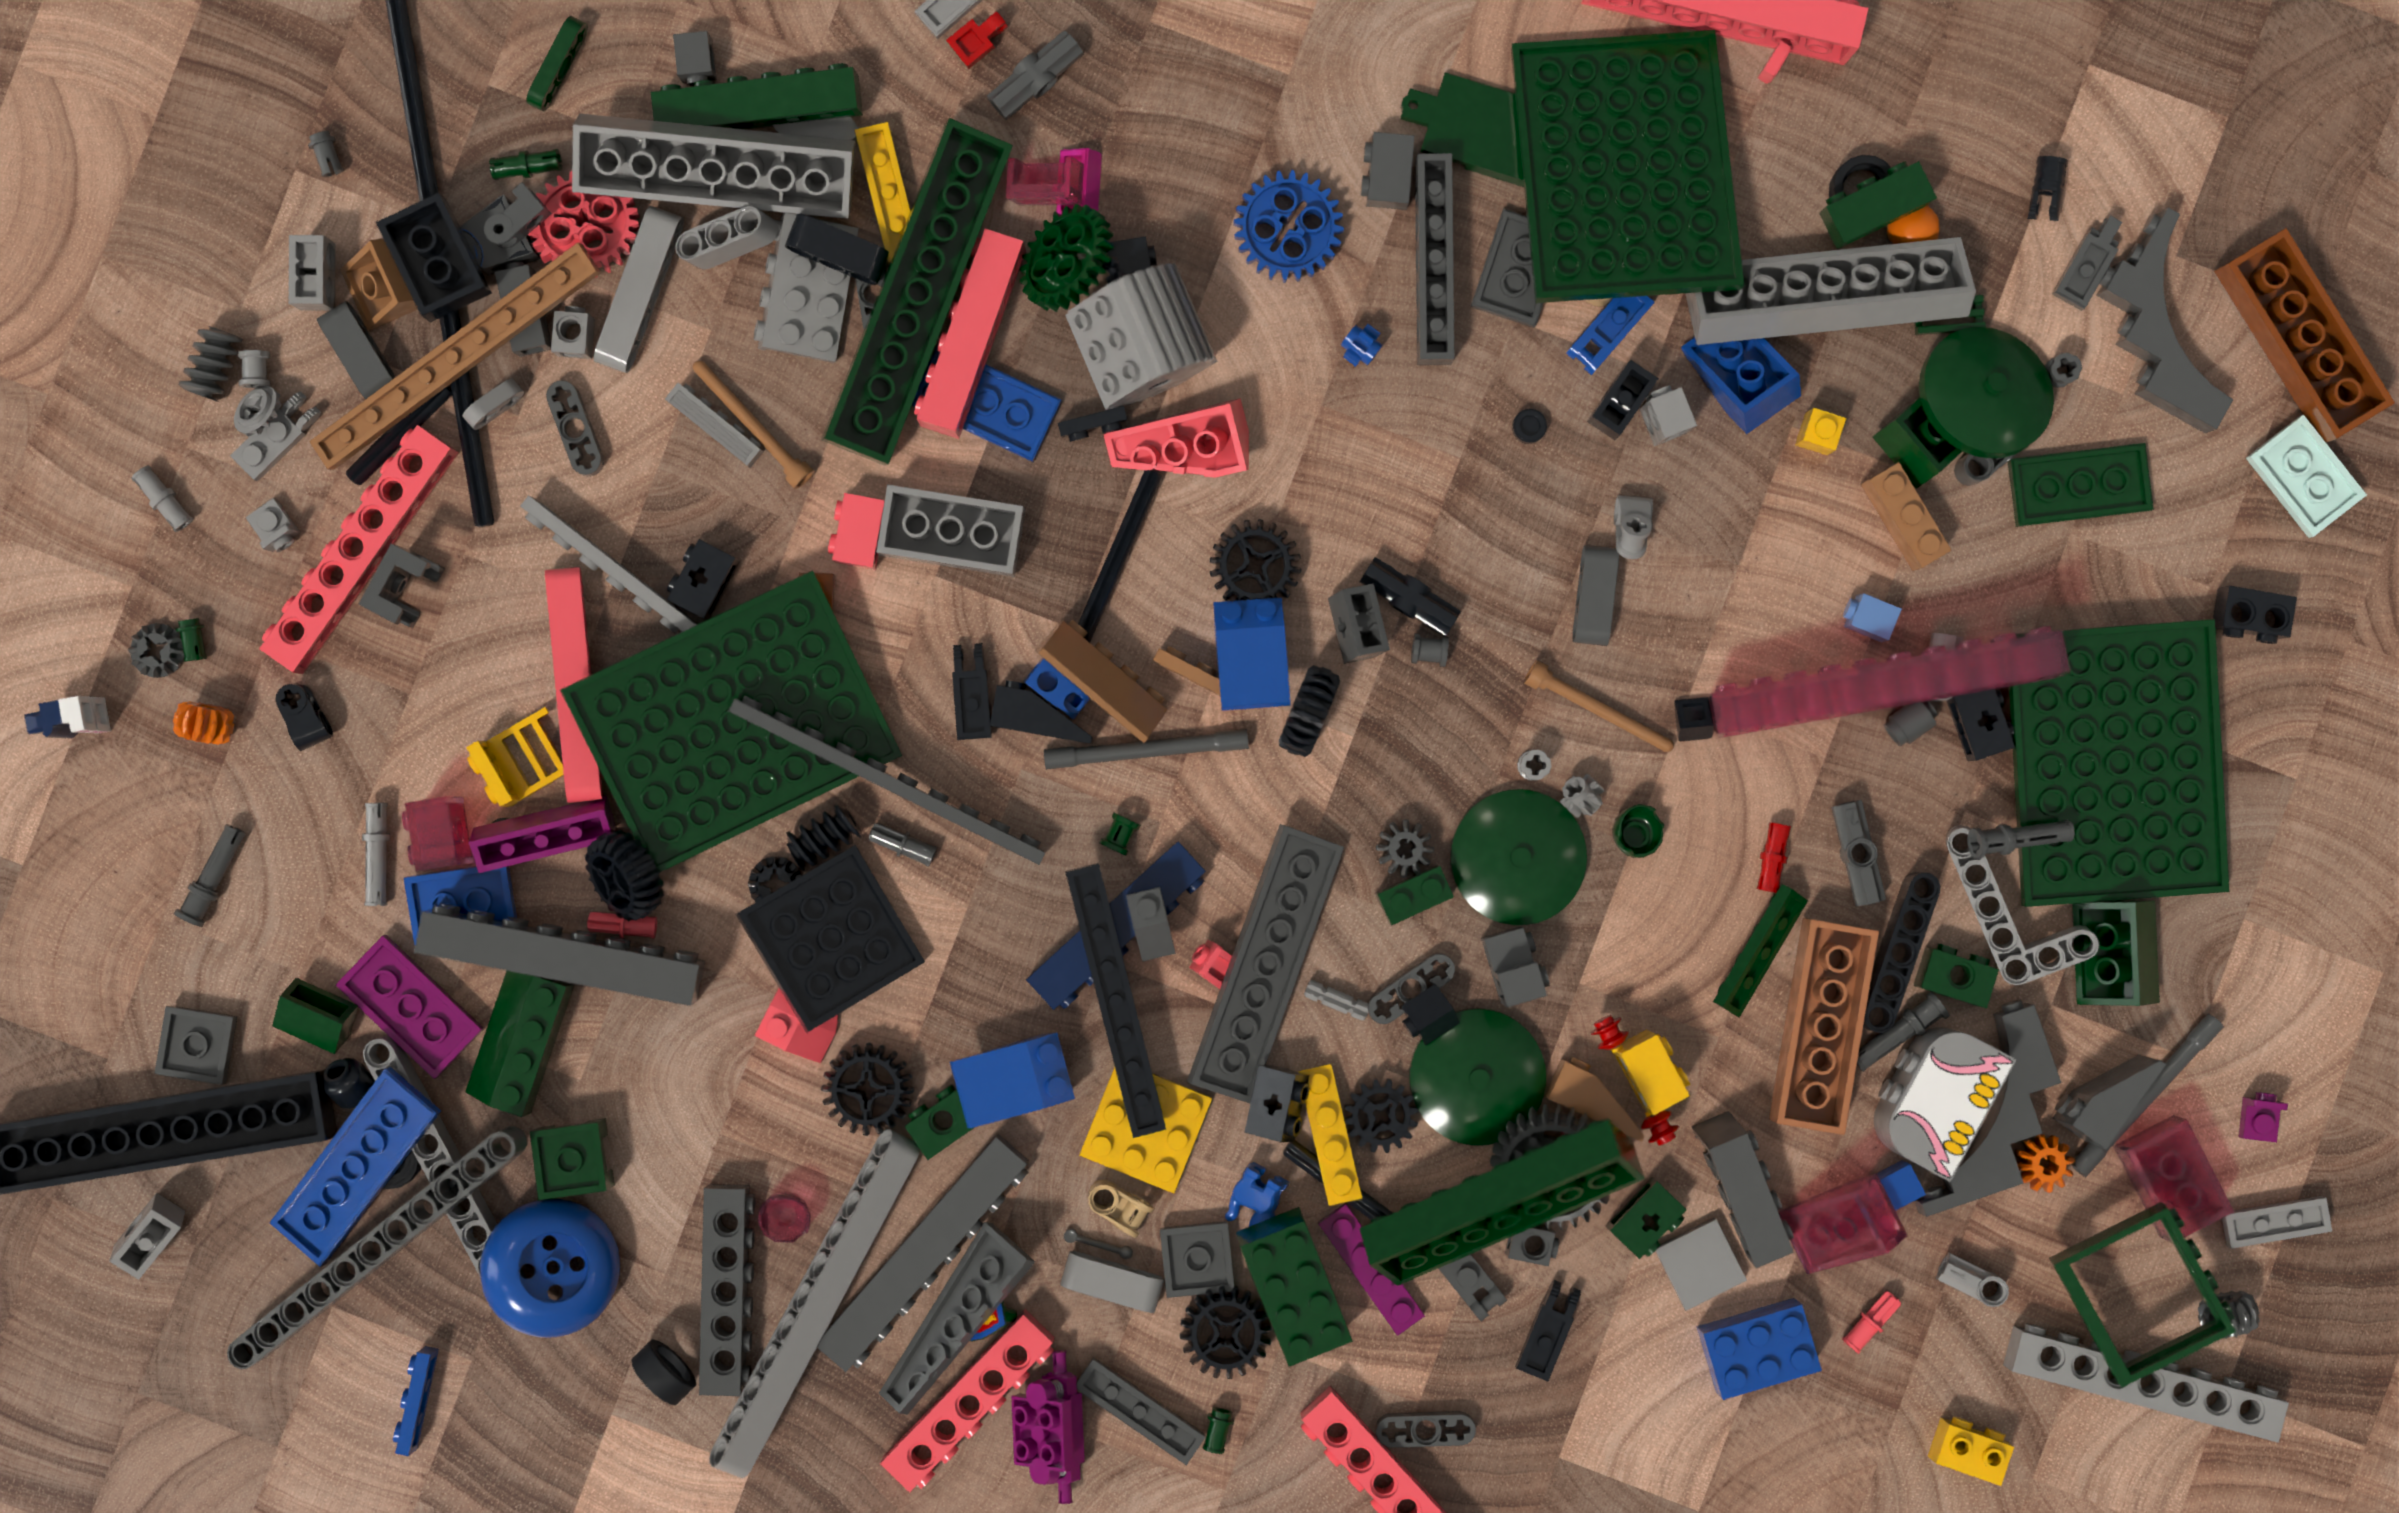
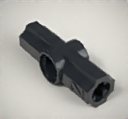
M1374 557L1359 581L1363 585L1374 584L1376 593L1388 600V604L1409 618H1417L1444 636L1448 634L1461 613L1459 609L1433 594L1432 589L1408 574L1403 575Z

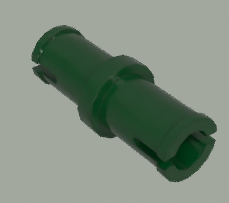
M558 149L529 153V151L525 150L520 151L519 155L490 158L489 161L490 165H494L490 166V172L494 180L515 176H523L526 179L532 178L533 174L562 171V164H558L562 163L561 154Z

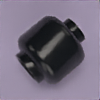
M354 1058L335 1060L326 1068L322 1079V1087L324 1092L338 1106L343 1109H352L359 1104L375 1081L372 1074L359 1061Z

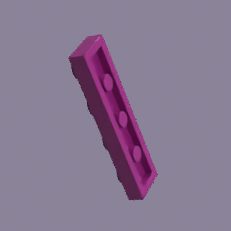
M1346 1203L1318 1222L1321 1229L1397 1336L1425 1317L1403 1284L1397 1286L1369 1265L1359 1229L1362 1225Z

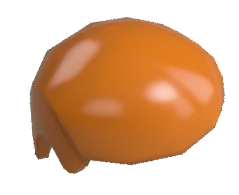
M1926 206L1887 225L1888 239L1893 244L1937 240L1940 228L1939 219L1932 208Z

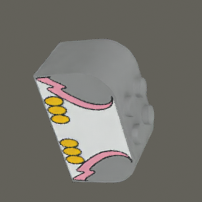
M1944 1027L1926 1030L1923 1036L1915 1037L1908 1050L1903 1049L1895 1062L1896 1072L1891 1080L1887 1079L1883 1083L1879 1091L1878 1097L1881 1099L1874 1113V1128L1877 1137L1889 1150L1951 1182L2013 1068L2016 1059L1963 1032Z

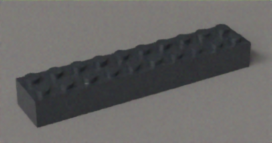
M326 1069L0 1123V1195L327 1141L335 1136L337 1128L332 1099L324 1092L322 1087V1079Z

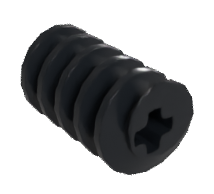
M837 803L833 805L834 816H831L825 810L822 811V823L813 817L810 818L812 829L808 830L802 824L798 825L800 836L796 837L790 831L786 832L789 851L803 872L806 871L805 861L812 866L818 864L817 854L824 859L829 857L828 846L835 852L841 850L840 839L847 845L853 843L852 833L859 838L863 837L851 813Z

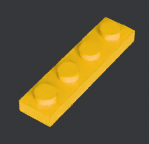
M888 122L855 129V136L884 249L889 251L887 258L889 265L910 214V208Z
M1328 1064L1298 1071L1309 1075L1308 1084L1310 1090L1305 1105L1328 1206L1362 1199L1332 1065Z

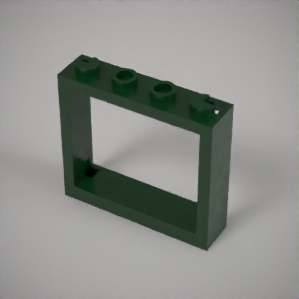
M2162 1201L2049 1257L2111 1373L2121 1388L2236 1332L2231 1323V1320L2235 1319L2232 1309L2226 1300L2220 1302L2214 1290L2219 1288L2215 1278L2209 1269L2202 1270L2197 1259L2202 1257L2199 1249L2192 1238L2186 1240L2180 1228L2185 1226L2183 1220L2179 1217L2175 1208L2169 1210ZM2160 1220L2214 1320L2124 1364L2070 1264Z

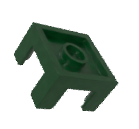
M606 1118L555 1127V1125L538 1127L530 1131L538 1200L602 1192L615 1186L613 1170L607 1171L603 1138L608 1135Z

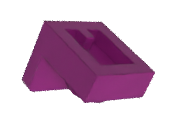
M2256 1092L2255 1098L2243 1097L2238 1137L2277 1143L2280 1111H2287L2288 1104L2277 1101V1095Z

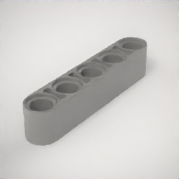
M649 206L646 210L594 352V362L624 373H628L631 370L674 255L676 241L682 233L684 217L654 206Z

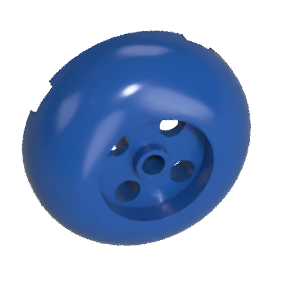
M553 1198L529 1202L508 1213L490 1233L480 1260L482 1290L493 1312L506 1325L516 1331L541 1338L561 1337L575 1333L596 1320L607 1308L615 1294L620 1277V1255L616 1240L606 1223L596 1213L579 1203ZM548 1235L555 1237L557 1241L556 1248L551 1251L545 1250L542 1246L543 1238ZM575 1256H579L584 1260V1267L578 1272L573 1271L569 1265L570 1260ZM555 1261L558 1263L557 1267L559 1270L556 1274H549L547 1272L546 1266L548 1262ZM524 1264H531L535 1268V1274L530 1279H525L520 1274V1269ZM554 1284L559 1285L563 1291L562 1296L557 1300H553L548 1296V1289Z

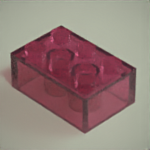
M2173 1115L2113 1146L2144 1208L2147 1209L2161 1201L2169 1210L2175 1208L2185 1224L2184 1227L2180 1228L2184 1237L2234 1213L2187 1119ZM2160 1220L2154 1222L2153 1225L2159 1237L2171 1242Z

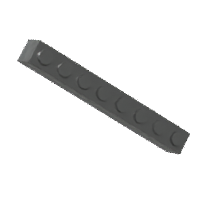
M997 1134L828 1328L817 1348L845 1372L852 1365L858 1369L871 1354L867 1350L869 1345L875 1339L881 1343L893 1329L889 1322L896 1314L899 1313L903 1317L915 1304L916 1300L912 1296L920 1287L926 1291L939 1276L934 1272L942 1262L949 1265L961 1251L957 1244L966 1235L971 1239L984 1224L979 1220L987 1210L994 1213L1006 1199L1002 1195L1004 1190L1010 1184L1016 1187L1028 1174L1024 1167L1028 1164L1029 1160L1001 1135Z

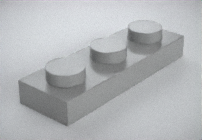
M2323 1196L2221 1213L2226 1246L2231 1249L2333 1232L2327 1198Z

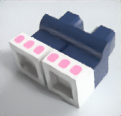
M74 696L39 703V712L28 713L24 716L28 735L42 733L45 738L71 739L78 733L98 734L111 731L105 698Z

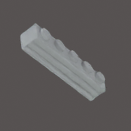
M677 383L665 400L751 468L763 453L759 448L762 444L753 437L747 439L743 435L745 431L736 423L731 426L726 422L728 417L720 410L715 413L710 409L712 404L705 398L701 397L699 400L693 394L696 391L685 383L682 386Z

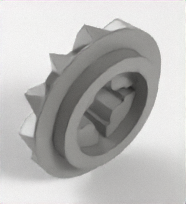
M260 386L246 394L238 404L234 415L235 428L248 437L253 434L260 435L264 427L270 428V422L278 417L276 411L282 405L279 401L280 394L270 386Z

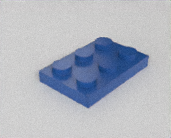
M477 866L404 877L414 945L416 944L422 911L433 909L434 905H440V903L461 907L460 913L464 914L474 912V910L491 912L495 914L494 920L502 921L503 918L517 917L509 866L479 873Z

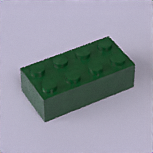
M1300 1207L1236 1232L1240 1249L1289 1367L1353 1342Z

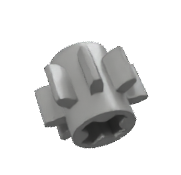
M1586 774L1583 778L1573 776L1562 787L1564 798L1560 803L1576 818H1579L1581 813L1592 816L1603 804L1600 794L1605 790L1589 774Z

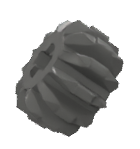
M1405 819L1402 821L1401 832H1399L1394 822L1389 824V828L1394 835L1390 836L1386 832L1381 831L1379 836L1388 841L1387 845L1378 844L1375 847L1378 851H1387V855L1378 859L1380 864H1384L1389 860L1393 861L1388 867L1387 872L1393 874L1398 865H1401L1400 875L1403 878H1406L1408 875V866L1411 867L1415 875L1420 874L1421 871L1416 862L1420 861L1422 864L1429 866L1431 861L1423 857L1422 853L1434 852V847L1423 846L1422 844L1431 838V834L1426 833L1418 837L1417 835L1422 829L1420 823H1417L1412 831L1409 832V820ZM1405 839V843H1409V841L1413 843V847L1409 850L1411 856L1405 858L1404 854H1401L1399 857L1396 852L1400 848L1399 841Z
M2244 1291L2220 1292L2216 1295L2220 1302L2223 1300L2227 1301L2235 1319L2231 1320V1323L2236 1332L2224 1337V1339L2249 1334L2251 1330L2259 1327L2258 1323L2260 1320L2258 1314L2260 1313L2253 1295L2247 1294ZM2202 1300L2197 1308L2200 1326L2214 1320L2206 1303Z

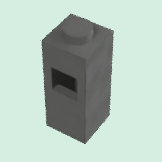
M524 262L509 263L503 266L504 270L496 271L495 276L500 299L536 274V271L529 265H524ZM543 315L510 340L513 353L522 357L551 350V338L546 315Z

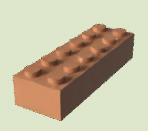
M1802 918L1769 1120L1782 1125L1845 1135L1879 931Z

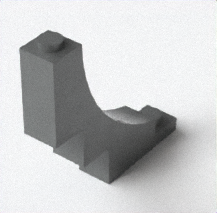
M2019 999L2001 1005L2003 1010L1993 1013L1998 1031L2000 1051L2016 1059V1062L1951 1182L1943 1179L1945 1189H1942V1186L1924 1190L1926 1195L1914 1201L1920 1214L1928 1217L2024 1184L2010 1144L2043 1133L2029 1094L2061 1083L2035 1005L2022 1003V1000Z

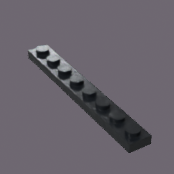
M1099 862L1067 870L1065 873L1132 1136L1136 1138L1166 1130Z

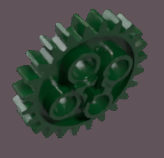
M1075 204L1073 209L1065 206L1062 215L1054 212L1053 221L1050 223L1044 220V230L1042 232L1038 230L1034 232L1037 237L1036 241L1027 243V246L1031 248L1030 253L1022 255V258L1027 261V264L1019 268V271L1025 274L1019 280L1025 286L1022 292L1028 295V300L1046 311L1050 308L1057 312L1060 307L1068 310L1070 301L1078 305L1081 294L1087 297L1090 295L1088 287L1091 284L1094 286L1099 285L1096 279L1098 274H1106L1107 272L1102 266L1103 263L1109 262L1112 259L1106 252L1114 248V245L1109 242L1114 233L1109 230L1111 224L1105 220V216L1088 205L1081 207L1079 204Z

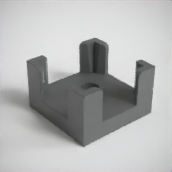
M391 543L358 605L394 624L399 625V623L413 628L420 613L397 601L411 574L417 577L424 576L434 582H438L445 568L410 549Z

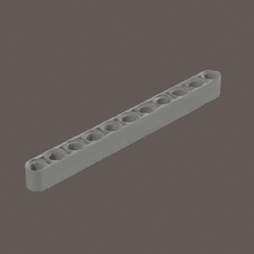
M890 1129L884 1130L876 1140L710 1453V1466L739 1478H745L752 1470L918 1158L920 1148L915 1141Z

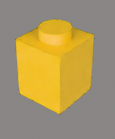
M1812 408L1804 415L1795 445L1824 455L1836 451L1846 418Z

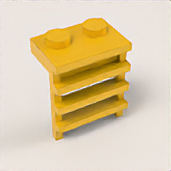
M547 707L542 708L487 741L478 740L466 747L470 754L467 757L468 763L477 775L482 774L487 783V786L484 787L485 792L493 804L498 803L500 807H512L517 802L535 794L536 791L564 776L562 758L539 720L550 713ZM532 724L558 769L549 776L522 731L523 728ZM513 734L540 781L532 786L504 739Z

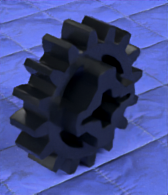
M1373 1078V1087L1368 1088L1362 1082L1360 1084L1362 1090L1360 1095L1354 1092L1350 1093L1355 1102L1353 1105L1345 1104V1110L1351 1112L1352 1116L1346 1117L1344 1121L1345 1124L1354 1125L1348 1132L1350 1137L1361 1136L1358 1141L1360 1147L1369 1142L1371 1152L1375 1153L1378 1145H1381L1385 1153H1389L1390 1144L1394 1143L1400 1149L1402 1148L1400 1139L1403 1136L1408 1139L1413 1137L1408 1131V1127H1417L1418 1122L1411 1119V1115L1418 1113V1108L1409 1107L1408 1104L1414 1097L1412 1094L1401 1095L1405 1088L1402 1084L1393 1089L1391 1079L1387 1078L1384 1086H1380L1377 1078ZM1377 1093L1388 1094L1383 1100L1372 1101L1368 1098ZM1399 1102L1404 1111L1403 1122H1400L1395 1114V1109ZM1388 1107L1386 1114L1389 1119L1386 1122L1380 1120L1374 1124L1376 1117L1373 1112L1376 1109L1382 1111ZM1359 1109H1362L1367 1115V1122L1363 1129L1358 1120ZM1390 1130L1394 1133L1385 1138L1374 1137L1380 1131Z

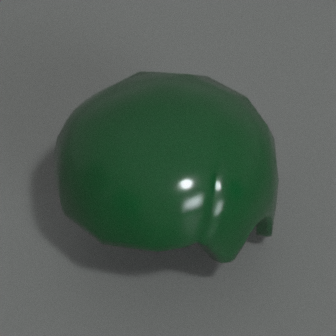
M1637 804L1624 809L1614 820L1612 827L1613 839L1625 855L1632 858H1644L1655 853L1662 844L1664 823L1657 816L1654 807Z

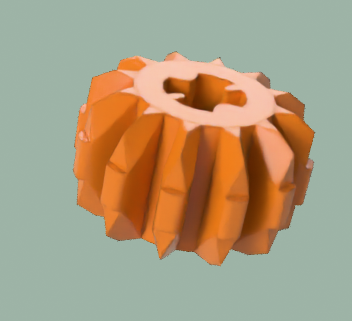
M191 701L178 704L177 712H175L173 719V731L178 737L217 745L229 742L235 725L233 723L234 714L229 709Z
M2043 1134L2036 1135L2035 1143L2030 1139H2025L2026 1152L2019 1149L2015 1151L2017 1156L2023 1158V1161L2017 1162L2019 1170L2023 1171L2021 1174L2023 1182H2030V1189L2038 1191L2043 1187L2044 1191L2048 1193L2053 1191L2054 1184L2061 1188L2065 1187V1181L2062 1176L2072 1177L2074 1175L2073 1171L2066 1168L2067 1165L2075 1162L2074 1157L2066 1155L2070 1149L2069 1145L2065 1143L2059 1144V1138L2051 1135L2048 1139ZM2042 1158L2050 1161L2047 1168L2039 1165Z

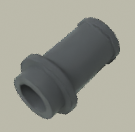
M322 131L311 135L308 146L314 150L322 177L332 176L328 162H331L335 175L342 173L344 169L341 166L333 144L336 141L335 137L330 136L329 131Z

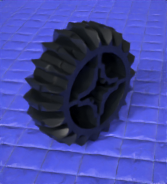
M1259 519L1257 530H1251L1250 521L1245 520L1244 532H1240L1238 526L1234 524L1231 526V530L1235 535L1232 539L1224 532L1221 534L1220 537L1226 543V546L1223 547L1220 544H1214L1213 550L1220 553L1221 558L1210 557V563L1220 565V569L1210 571V576L1222 577V580L1217 582L1214 587L1216 590H1220L1225 586L1229 589L1223 595L1225 601L1230 599L1233 594L1237 596L1235 601L1277 598L1276 594L1278 593L1286 599L1289 598L1290 593L1284 586L1286 584L1291 587L1297 586L1298 582L1289 576L1290 574L1301 573L1300 567L1291 566V562L1299 561L1301 556L1300 554L1289 555L1288 551L1296 547V542L1291 541L1284 545L1282 541L1288 535L1286 530L1282 531L1277 537L1274 535L1277 524L1272 523L1267 532L1262 530L1264 521ZM1247 539H1263L1272 543L1276 548L1272 551L1259 553L1252 548ZM1238 544L1244 562L1236 571L1228 574L1227 559L1231 550ZM1247 551L1251 557H1257V560L1258 558L1265 560L1271 557L1261 566V575L1265 581L1262 580L1260 574H1254V571L1252 573L1246 571L1240 574L1250 564ZM1282 557L1284 563L1283 575L1280 581L1273 587L1267 574V568L1275 560ZM1246 578H1252L1258 582L1264 592H1246L1238 588L1234 583Z
M1313 665L1308 668L1280 735L1279 746L1293 755L1306 757L1311 754L1339 687V675L1325 667L1320 668Z
M620 829L598 836L587 847L585 860L588 864L585 868L590 873L589 881L593 883L594 891L600 895L601 902L607 904L608 910L615 911L616 916L619 918L624 917L627 921L633 919L636 921L639 918H645L650 915L652 911L662 904V897L665 895L661 887L664 885V882L659 877L661 871L656 868L655 859H652L648 853L649 849H644L641 841L634 839L630 832L625 833Z
M871 1042L866 1043L865 1053H862L860 1046L855 1044L852 1046L853 1057L846 1050L840 1052L843 1064L836 1059L831 1060L830 1065L836 1070V1073L832 1071L824 1072L823 1077L833 1082L832 1084L821 1086V1091L832 1092V1096L825 1098L823 1104H835L836 1107L828 1113L830 1117H834L839 1112L843 1115L838 1122V1126L843 1127L848 1120L852 1122L850 1133L854 1134L860 1124L863 1125L864 1136L870 1134L871 1125H874L877 1134H881L884 1131L883 1121H885L888 1127L894 1128L896 1122L892 1115L894 1114L900 1119L906 1116L904 1110L899 1107L900 1105L904 1107L912 1105V1101L903 1097V1095L911 1094L915 1091L913 1086H904V1082L911 1080L913 1075L912 1073L901 1075L900 1070L907 1066V1062L902 1061L896 1066L892 1062L898 1056L896 1051H893L888 1058L884 1057L885 1045H880L876 1054L873 1053V1044ZM863 1062V1070H861L859 1081L841 1083L846 1070L851 1065ZM874 1063L883 1066L890 1073L894 1084L882 1082L877 1078ZM867 1078L870 1081L871 1087L879 1089L876 1093L873 1092L870 1095L871 1098L869 1100L866 1097L865 1091L856 1089L860 1085L863 1086ZM842 1094L854 1096L858 1099L862 1115L854 1112L847 1106ZM895 1095L892 1105L886 1112L873 1116V1108L877 1097Z
M1220 1286L1219 1296L1214 1297L1210 1289L1206 1290L1208 1298L1206 1302L1199 1295L1194 1297V1301L1199 1307L1198 1309L1189 1305L1186 1307L1185 1312L1193 1318L1181 1319V1326L1190 1330L1180 1332V1339L1191 1340V1342L1183 1346L1184 1353L1195 1351L1190 1358L1192 1365L1197 1364L1201 1359L1203 1360L1200 1368L1202 1373H1206L1209 1367L1213 1366L1214 1378H1219L1220 1370L1226 1369L1227 1379H1232L1233 1368H1238L1239 1374L1244 1376L1246 1375L1244 1366L1246 1362L1253 1369L1258 1367V1363L1253 1357L1254 1355L1260 1358L1266 1357V1351L1259 1347V1345H1271V1339L1262 1334L1271 1332L1272 1325L1260 1323L1269 1317L1266 1311L1256 1313L1262 1305L1260 1299L1255 1300L1251 1304L1248 1303L1251 1298L1250 1291L1247 1290L1242 1298H1238V1286L1233 1287L1231 1295H1225V1287ZM1233 1306L1242 1311L1235 1313L1231 1317H1224L1217 1311H1214L1213 1308ZM1205 1315L1213 1328V1333L1207 1338V1342L1201 1345L1197 1335V1328ZM1250 1318L1254 1325V1336L1251 1344L1246 1348L1238 1334L1244 1323ZM1218 1324L1220 1326L1226 1325V1329L1228 1325L1232 1326L1234 1340L1232 1338L1226 1339V1336L1224 1339L1220 1338ZM1221 1347H1228L1234 1353H1238V1355L1222 1358L1214 1356L1210 1352H1215Z

